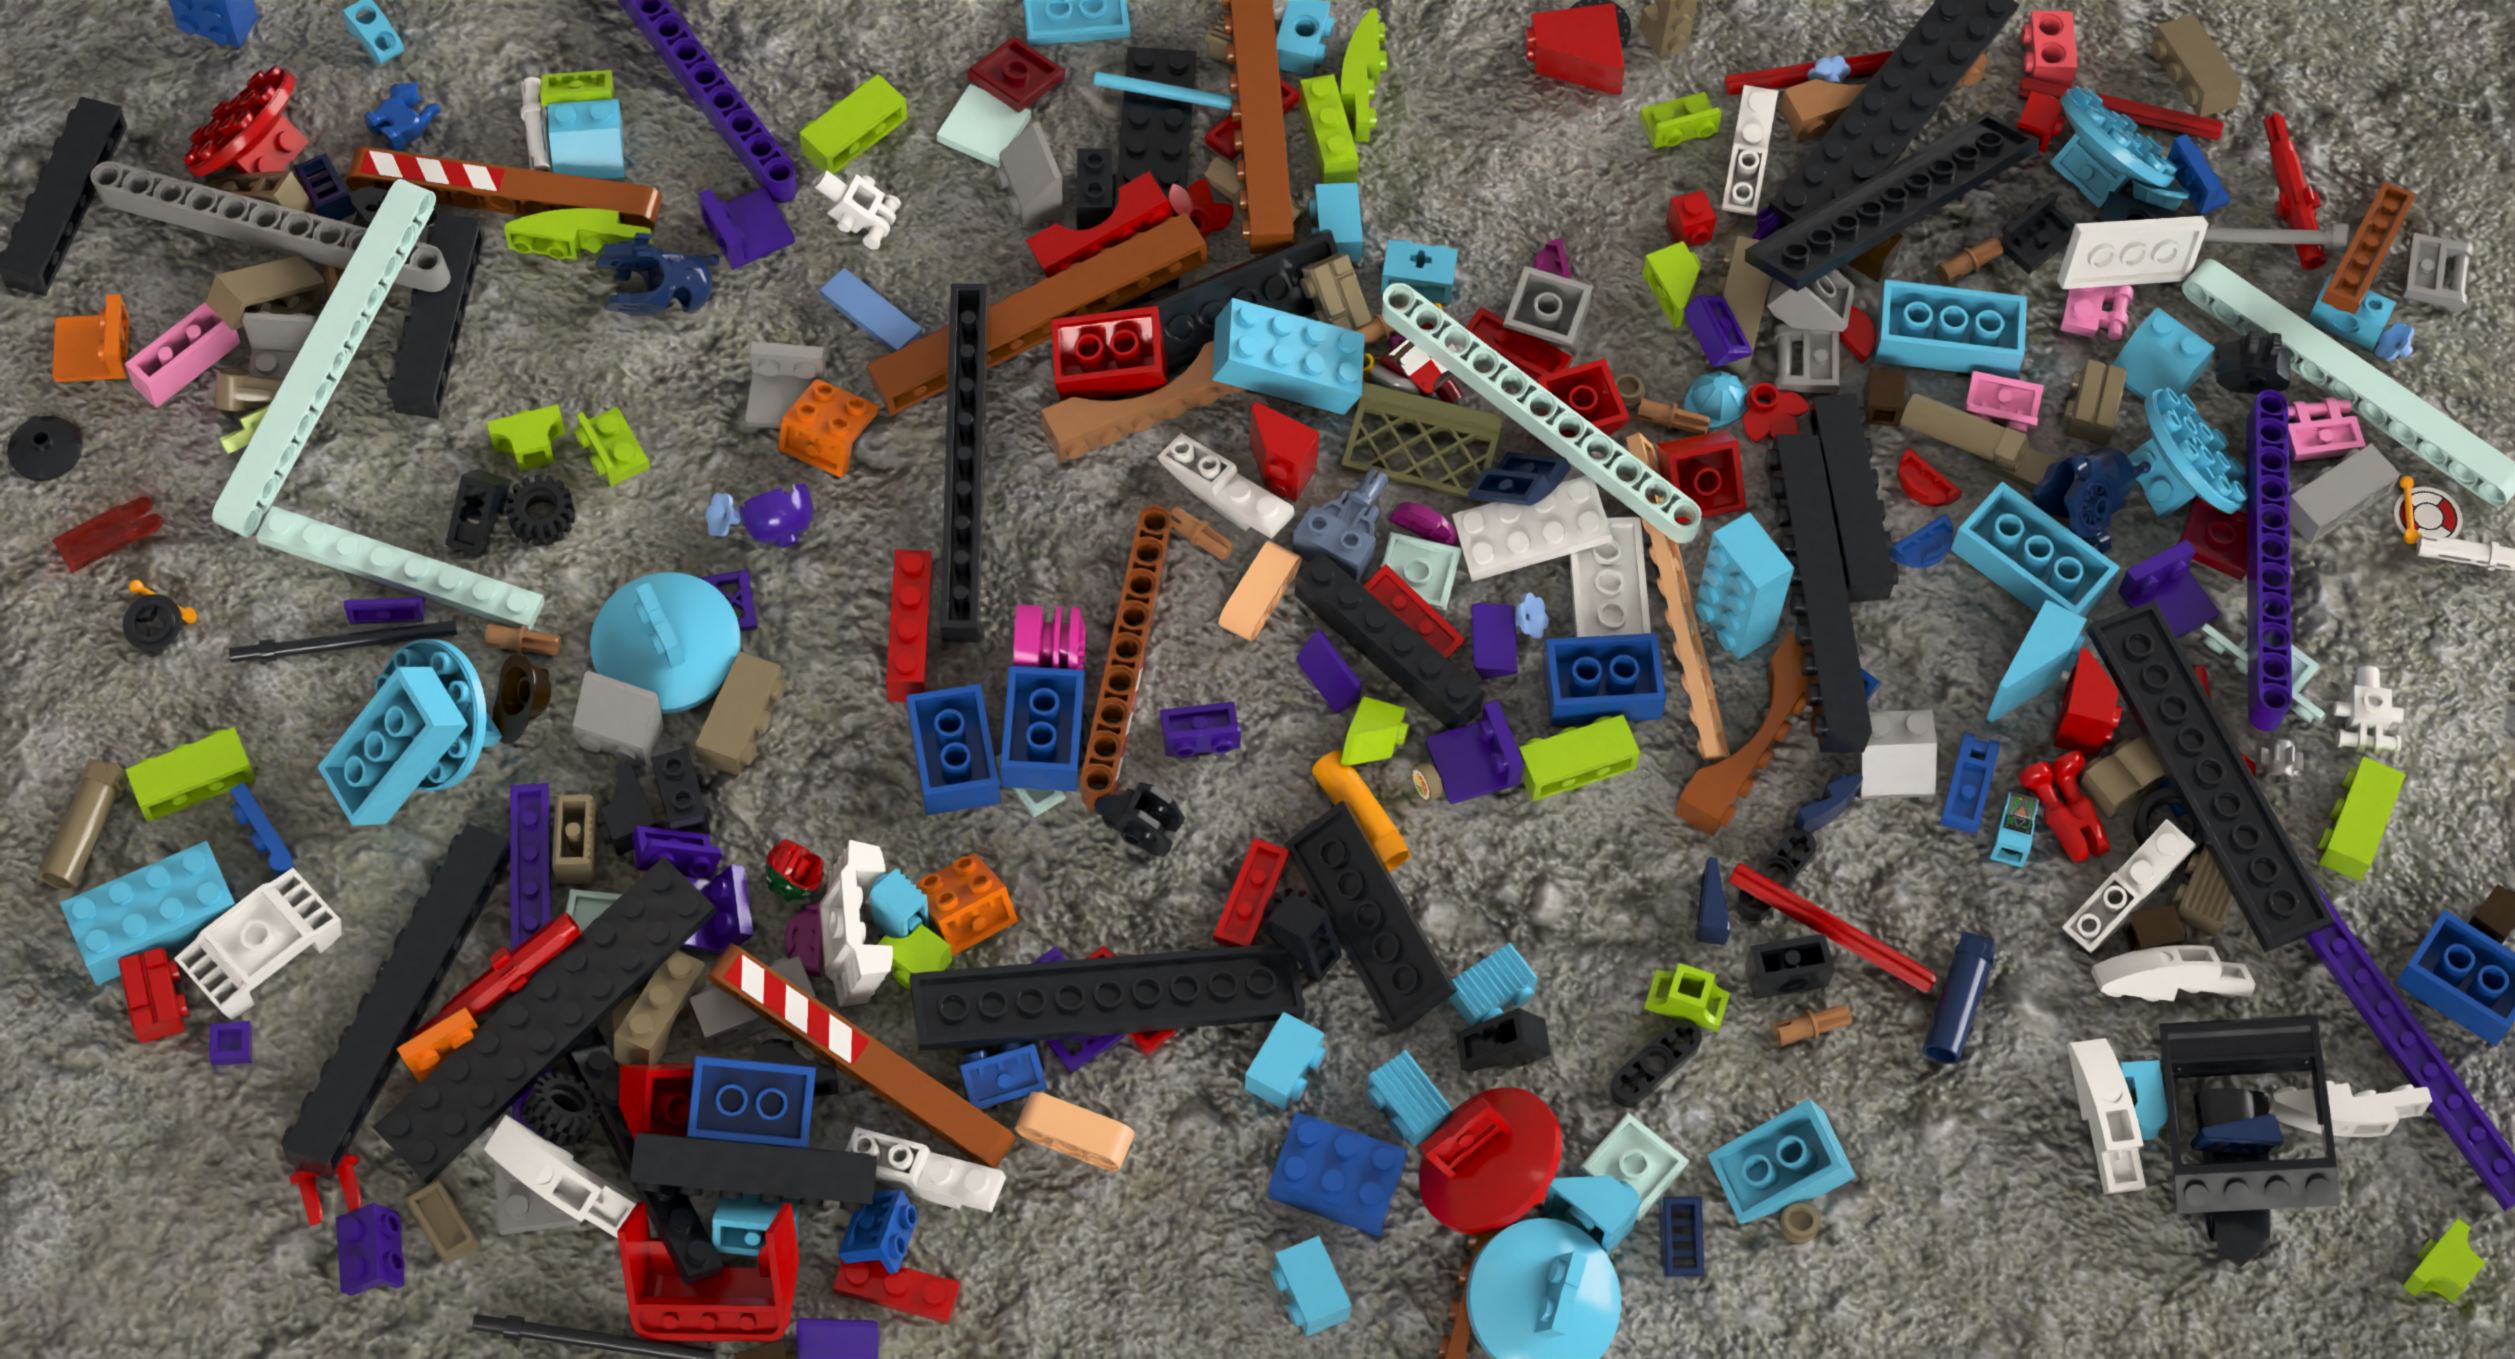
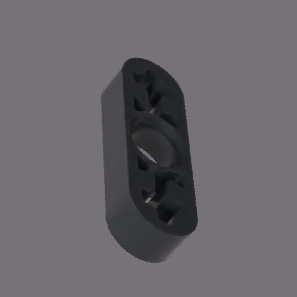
M1794 829L1789 831L1756 872L1767 877L1766 871L1773 867L1782 869L1787 875V880L1777 884L1789 890L1813 860L1817 847L1815 838L1806 830ZM1799 843L1805 846L1804 851H1799L1791 863L1787 858L1790 856L1792 847H1796ZM1741 889L1737 900V910L1744 919L1752 922L1761 921L1774 909V907L1761 901L1760 905L1757 904L1753 908L1748 905L1749 899L1753 900L1756 897Z
M1678 1020L1671 1024L1615 1073L1610 1086L1612 1099L1623 1107H1634L1641 1103L1698 1052L1702 1041L1700 1028L1689 1020ZM1677 1033L1681 1037L1687 1034L1690 1035V1046L1685 1042L1680 1044L1675 1049L1673 1055L1670 1049L1676 1043ZM1651 1055H1659L1665 1059L1667 1067L1661 1072H1654L1646 1066L1645 1060ZM1639 1072L1642 1078L1636 1084L1635 1094L1630 1090L1623 1093L1621 1091L1622 1081L1627 1085L1637 1078Z

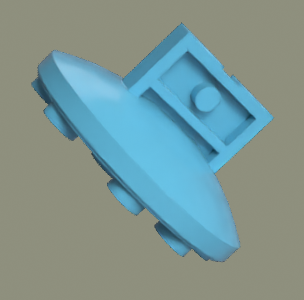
M2075 86L2074 89H2067L2061 96L2060 102L2076 133L2050 164L2069 182H2073L2079 187V191L2099 209H2103L2109 191L2118 193L2130 178L2164 188L2169 187L2175 180V172L2178 168L2169 159L2160 154L2163 147L2152 137L2147 135L2144 138L2135 131L2139 126L2124 113L2120 116L2116 112L2105 108L2102 105L2103 100L2088 88L2084 91L2080 87Z
M2168 387L2157 389L2145 398L2144 407L2152 438L2129 454L2128 458L2132 461L2133 466H2138L2144 461L2151 464L2149 473L2141 474L2135 479L2143 487L2144 494L2156 515L2165 519L2196 495L2225 513L2233 514L2246 504V499L2248 498L2242 480L2246 471L2242 464L2235 457L2231 458L2225 447L2229 443L2224 434L2219 429L2215 428L2212 430L2196 412L2195 405L2186 394L2183 393L2177 396Z
M675 572L655 573L627 583L605 602L592 628L590 640L591 657L597 674L655 692L658 695L661 714L678 713L703 704L721 690L738 652L741 651V633L732 606L714 586L688 574Z
M415 640L402 646L394 653L382 674L377 676L375 690L376 693L380 690L397 667H432L468 724L416 787V790L441 791L452 788L465 779L476 764L482 747L495 746L502 738V735L489 714L486 713L485 697L481 682L473 665L463 652L443 640Z
M1536 1218L1505 1227L1491 1237L1481 1248L1469 1272L1466 1288V1306L1474 1335L1481 1347L1492 1359H1599L1615 1336L1621 1312V1293L1618 1278L1609 1257L1590 1235L1564 1221Z

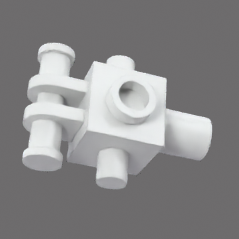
M825 170L817 179L814 188L833 200L827 214L839 221L837 227L843 232H850L851 230L857 233L863 227L869 232L863 238L864 245L870 249H878L881 238L888 235L890 226L896 220L894 213L899 209L901 201L893 195L885 196L883 192L874 187L875 181L870 176H863L861 178L856 174L847 183H844Z
M2373 666L2360 667L2357 669V685H2354L2346 701H2335L2333 715L2345 717V731L2344 729L2338 730L2336 746L2338 748L2343 746L2354 747L2356 752L2361 753L2365 751V748H2370L2372 754H2380L2381 751L2399 754L2401 736L2395 735V737L2384 735L2392 722L2402 723L2404 710L2403 708L2392 707V689L2380 688L2378 668Z

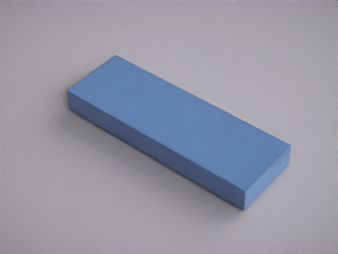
M845 268L819 290L821 298L892 353L906 347L911 341L919 339L923 335L922 328Z

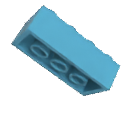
M1884 280L1878 301L1874 362L1969 374L1977 371L2016 379L2024 359L2027 296Z
M1232 298L1215 319L1212 380L1345 415L1362 396L1365 334Z
M2001 482L1958 528L1951 551L2037 614L2040 612L2045 600H2048L2085 618L2112 588L2120 569L2117 564L2004 482Z
M1750 512L1713 532L1695 602V609L1700 619L1712 626L1717 633L1721 646L1727 651L1730 650L1737 660L1774 639L1794 570L1793 565Z
M397 667L317 768L352 826L387 824L468 724L432 667Z
M204 841L60 902V905L85 965L97 986L121 975L118 964L120 958L135 954L142 955L143 952L157 948L165 949L167 955L188 947L196 940L204 928L235 906V903L208 842Z

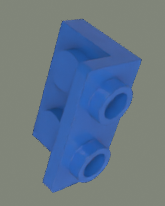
M2188 134L2175 138L2167 159L2178 168L2175 172V177L2181 187L2190 192L2188 198L2199 215L2227 206L2230 202V197L2221 185L2217 174L2212 171L2203 157L2200 148L2193 144Z
M1035 1043L1001 1044V1051L988 1055L986 1048L964 1054L965 1061L956 1064L961 1074L968 1102L976 1108L982 1109L1029 1095L1034 1091L1039 1092L1048 1089Z
M902 1188L874 1192L873 1204H864L863 1211L854 1210L838 1252L845 1264L880 1259L889 1274L898 1273L903 1257L906 1255L907 1246L914 1227L918 1221L917 1210L910 1203Z

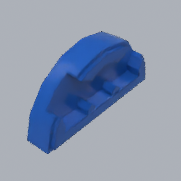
M1947 513L1893 545L1889 556L1898 563L1911 568H1927L1939 563L1948 555L1953 541V524Z

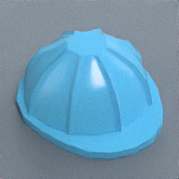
M2131 179V182L2134 184V199L2173 211L2182 204L2184 199H2188L2190 195L2188 190L2172 183L2169 187L2164 188Z
M1721 370L1709 372L1697 378L1689 388L1685 397L1684 410L1708 416L1710 418L1709 430L1721 428L1739 420L1746 412L1745 400L1747 390L1736 375H1731Z

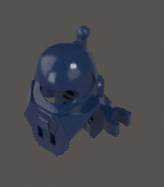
M636 233L633 241L605 244L595 254L596 267L616 270V273L613 275L614 280L628 281L632 271L644 277L648 292L618 293L610 296L609 300L605 302L604 309L622 312L630 316L661 314L668 306L671 298L677 299L686 313L699 310L708 301L712 291L713 282L708 267L719 264V257L715 254L709 256L682 255L679 252H669L657 248L654 244H648L651 239V234Z
M2111 447L2095 449L2089 454L2079 452L2048 465L2043 479L2035 484L2032 493L2033 504L2050 517L2056 515L2070 518L2068 530L2078 537H2083L2082 540L2092 547L2098 544V551L2103 554L2112 548L2110 536L2105 531V528L2110 525L2111 515L2122 508L2123 499L2133 489L2135 478L2141 474L2149 473L2151 464L2144 461L2138 466H2133L2132 461L2124 452ZM2076 473L2078 475V478L2074 480V476Z

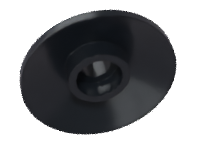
M41 416L25 422L15 430L8 443V458L14 470L21 476L36 481L52 480L66 474L76 465L82 453V440L76 427L69 421L56 416ZM47 440L44 444H38L40 441Z

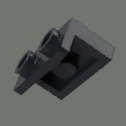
M2053 191L2043 199L2041 197L2036 198L2019 218L2016 216L2012 217L2002 228L2003 237L2001 245L2003 252L2029 275L2069 244L2075 224L2055 207L2058 195Z

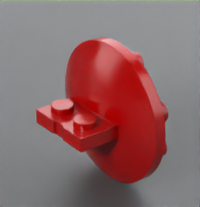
M277 65L271 67L266 73L259 70L247 81V87L229 103L223 100L217 104L210 113L213 119L207 126L203 124L198 127L189 138L193 144L183 157L185 169L194 177L211 174L231 164L240 173L284 171L289 162H292L309 142L282 115L291 97L296 81L295 77L286 68H279Z
M1512 1087L1484 1091L1457 1106L1453 1113L1436 1128L1432 1136L1420 1145L1423 1155L1419 1168V1190L1425 1207L1435 1219L1448 1229L1462 1234H1483L1499 1229L1502 1230L1512 1225L1534 1205L1541 1203L1545 1199L1547 1189L1556 1174L1562 1152L1561 1128L1550 1107L1535 1094L1524 1089Z

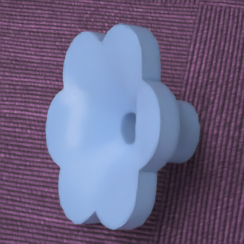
M1835 56L1831 59L1822 58L1815 63V68L1809 70L1807 76L1809 81L1818 79L1841 84L1843 78L1850 74L1851 69L1845 63L1842 56Z
M2403 322L2396 323L2391 330L2381 334L2375 354L2386 361H2392L2398 355L2402 358L2408 357L2412 353L2410 339L2414 335V328L2410 325H2405Z
M714 494L711 499V505L706 510L705 518L708 522V533L711 536H726L730 524L737 525L741 520L739 512L732 507L733 498L730 494Z
M1525 593L1522 596V603L1517 605V612H1515L1516 626H1520L1524 634H1530L1532 638L1539 639L1543 636V629H1546L1549 624L1548 616L1545 613V603L1540 597L1535 598L1532 593Z

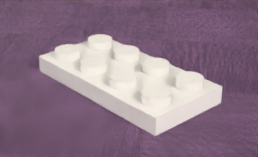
M2203 216L2075 224L2057 282L2062 289L2186 281L2191 275L2209 224Z
M1587 475L1560 483L1548 496L1531 506L1492 502L1452 514L1472 582L1613 542L1612 533L1596 483Z
M1641 517L1607 518L1613 542L1569 554L1575 637L1651 633Z

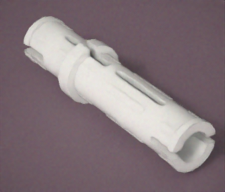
M529 77L524 79V82H520L523 107L520 113L522 120L525 121L530 170L553 172L546 123L548 107H542L540 96L541 79Z
M2420 533L2416 548V555L2419 557L2484 566L2489 571H2494L2495 568L2515 571V549L2500 546L2498 542L2491 541L2489 544L2438 537L2425 533Z

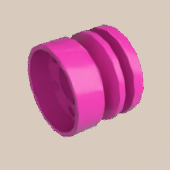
M1017 604L1013 666L1082 670L1085 663L1086 628L1081 616V607H1071L1070 623H1063L1062 606H1056L1053 621L1050 623L1044 620L1042 605Z

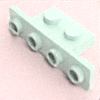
M2205 623L2201 628L2202 634L2206 637L2203 642L2217 654L2221 655L2225 651L2236 659L2233 665L2248 676L2247 636L2237 647ZM2291 644L2292 703L2295 704L2292 710L2309 723L2315 719L2321 724L2326 719L2325 713L2299 693L2320 666Z

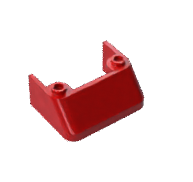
M636 1203L618 1229L617 1236L631 1325L639 1336L648 1340L773 1342L783 1336L790 1324L799 1265L792 1203H783L765 1232L766 1243L758 1254L759 1267H723L719 1275L686 1285L661 1238H651L646 1203Z

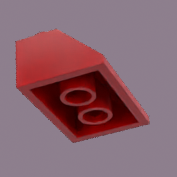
M1158 306L1051 319L1054 382L1061 401L1071 397L1096 399L1153 392L1168 385L1166 352Z

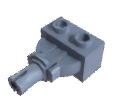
M1369 468L1356 491H1351L1349 498L1348 491L1343 490L1337 500L1327 502L1320 508L1311 505L1293 533L1292 552L1302 556V559L1308 563L1319 553L1323 552L1356 582H1359L1374 559L1376 537H1374V522L1380 512L1379 508L1373 504L1384 486L1387 485L1388 477L1381 471L1377 477H1374L1377 469Z

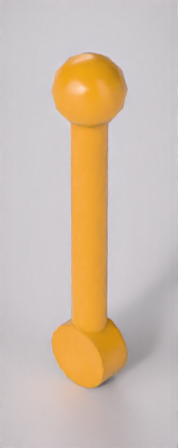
M2403 476L2399 483L2400 487L2404 489L2407 530L2403 535V539L2408 544H2414L2419 538V532L2414 529L2411 488L2414 486V480L2410 476Z
M135 579L129 583V590L133 594L141 593L144 596L156 594L143 587V583L140 580ZM178 606L183 614L182 619L185 623L191 624L196 621L197 614L193 608Z

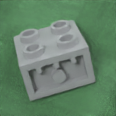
M267 311L243 313L242 321L252 348L248 369L250 375L285 378L317 321L316 317L304 313H294L292 315L272 314Z
M752 341L750 349L752 379L745 418L746 425L781 428L782 417L815 379L825 382L826 362L824 347Z

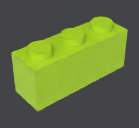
M877 74L869 81L860 83L853 93L842 101L835 102L825 114L817 120L808 122L803 127L802 131L799 132L801 153L822 172L827 170L834 175L908 119L906 98Z
M1334 74L1300 80L1299 108L1321 184L1357 183L1359 158Z
M1623 714L1616 717L1603 716L1593 721L1592 724L1578 729L1576 727H1568L1561 730L1557 735L1543 740L1542 738H1533L1518 748L1524 762L1522 780L1532 802L1635 770L1640 756V750Z
M235 727L228 730L214 731L207 738L191 744L178 745L166 754L155 758L142 759L134 766L125 769L147 823L227 793L242 782L247 785L256 781Z
M2364 756L2356 769L2351 766L2349 767L2341 785L2342 788L2347 789L2344 799L2337 797L2329 815L2330 818L2335 819L2332 829L2325 828L2317 848L2323 850L2318 864L2360 882L2362 881L2372 864L2406 776L2405 773Z

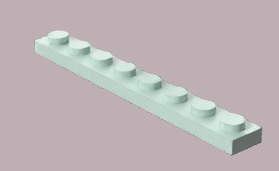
M271 506L256 534L260 544L513 628L520 629L521 626H527L528 631H531L545 603L544 597L541 594L275 506Z

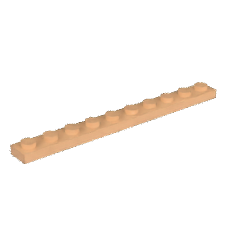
M1640 432L1626 437L1629 452L1661 476L1654 446ZM1657 495L1646 497L1651 503L1658 504L1663 502ZM1641 517L1643 526L1651 536L1653 544L1649 546L1651 558L1655 565L1658 566L1660 577H1657V585L1663 597L1666 598L1668 608L1665 609V617L1670 628L1674 630L1676 641H1673V649L1678 660L1682 662L1684 673L1681 674V682L1691 698L1692 706H1689V714L1694 725L1698 727L1700 739H1697V747L1704 760L1717 764L1730 757L1731 753L1677 542L1668 538Z

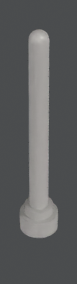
M2334 223L2333 227H2326V230L2207 228L2202 242L2324 244L2325 248H2332L2333 252H2346L2349 243V224Z

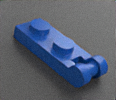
M1964 732L1940 825L1976 835L1981 822L2000 742L1991 739L1988 742L1974 739L1975 735ZM1970 754L1983 756L1984 759L1980 760L1970 757Z
M244 782L230 789L235 804L231 805L230 808L241 826L246 823L249 824L253 833L249 834V838L258 853L261 855L267 852L269 855L268 862L275 879L291 868L296 870L291 854Z

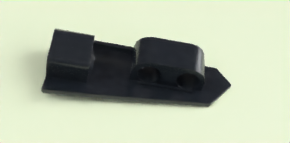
M2213 1088L2199 1091L2193 1095L2198 1133L2204 1127L2269 1114L2268 1094L2265 1092L2246 1089ZM2202 1151L2204 1164L2269 1160V1155ZM2270 1209L2204 1212L2209 1240L2217 1242L2219 1254L2240 1268L2270 1244Z

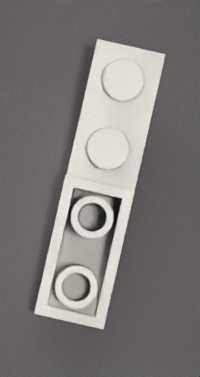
M1744 85L1721 210L1752 216L1757 214L1778 95L1777 90Z
M1180 433L1158 455L1161 464L1187 489L1244 531L1252 527L1272 539L1295 515L1292 505L1239 475L1236 464L1183 433Z
M2166 819L2116 873L2113 872L2066 922L2062 929L2092 954L2125 924L2130 912L2138 911L2170 878V874L2196 847V844Z
M2171 945L2132 951L2093 965L2091 971L2100 992L2113 997H2121L2123 995L2136 996L2153 1002L2159 1000L2174 1001L2178 988L2190 993H2198L2200 991L2213 992L2229 998L2236 996L2252 997L2256 985L2245 964L2220 961L2216 951L2211 946Z
M2106 1038L2068 1043L2067 1047L2082 1120H2089L2104 1195L2146 1188L2138 1148L2144 1146L2128 1086L2113 1050Z
M2326 1081L2334 1136L2374 1137L2389 1135L2399 1122V1119L2421 1116L2432 1102L2428 1087L2414 1088L2413 1085H2402L2386 1093L2376 1094L2375 1090H2366L2352 1096L2349 1083L2335 1085L2333 1081ZM2289 1086L2274 1092L2268 1101L2269 1114H2275L2276 1119L2284 1124L2322 1134L2321 1125L2317 1123L2313 1086L2302 1090Z
M506 1114L484 1148L502 1167L544 1199L578 1221L582 1222L586 1219L618 1238V1229L636 1203L641 1202L572 1160L574 1155L543 1139L542 1136Z
M855 1127L845 1150L847 1152L877 1154L875 1181L895 1189L902 1188L905 1193L960 1210L961 1205L992 1213L1006 1179L1002 1170L932 1153L927 1145Z

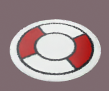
M2431 487L2412 488L2414 529L2419 532V535L2420 533L2455 539L2460 533L2463 523L2462 513L2457 503L2441 490ZM2404 493L2398 498L2394 508L2396 524L2403 534L2407 530Z

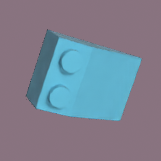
M2045 600L1999 685L1986 720L1992 723L2057 683L2063 670L2070 673L2079 651L2087 638V635L2081 633L2087 619Z
M1810 1099L1707 1154L1740 1224L1783 1210L1793 1202H1805L1822 1196L1856 1177L1824 1110Z

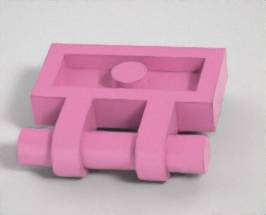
M2131 285L2068 289L2060 330L2095 338L2098 327L2108 329L2107 337L2110 340H2120L2122 331L2127 328L2129 316L2126 314L2128 304L2132 302L2134 290L2131 288ZM2103 301L2113 303L2112 311H2102Z
M2335 397L2323 398L2318 403L2306 404L2304 401L2292 402L2288 406V420L2293 422L2288 424L2289 451L2293 462L2345 456L2352 449L2357 448L2360 451L2366 447L2357 417H2342L2341 415L2351 412V402L2349 399L2336 400ZM2323 416L2324 420L2311 421L2310 419L2312 417Z

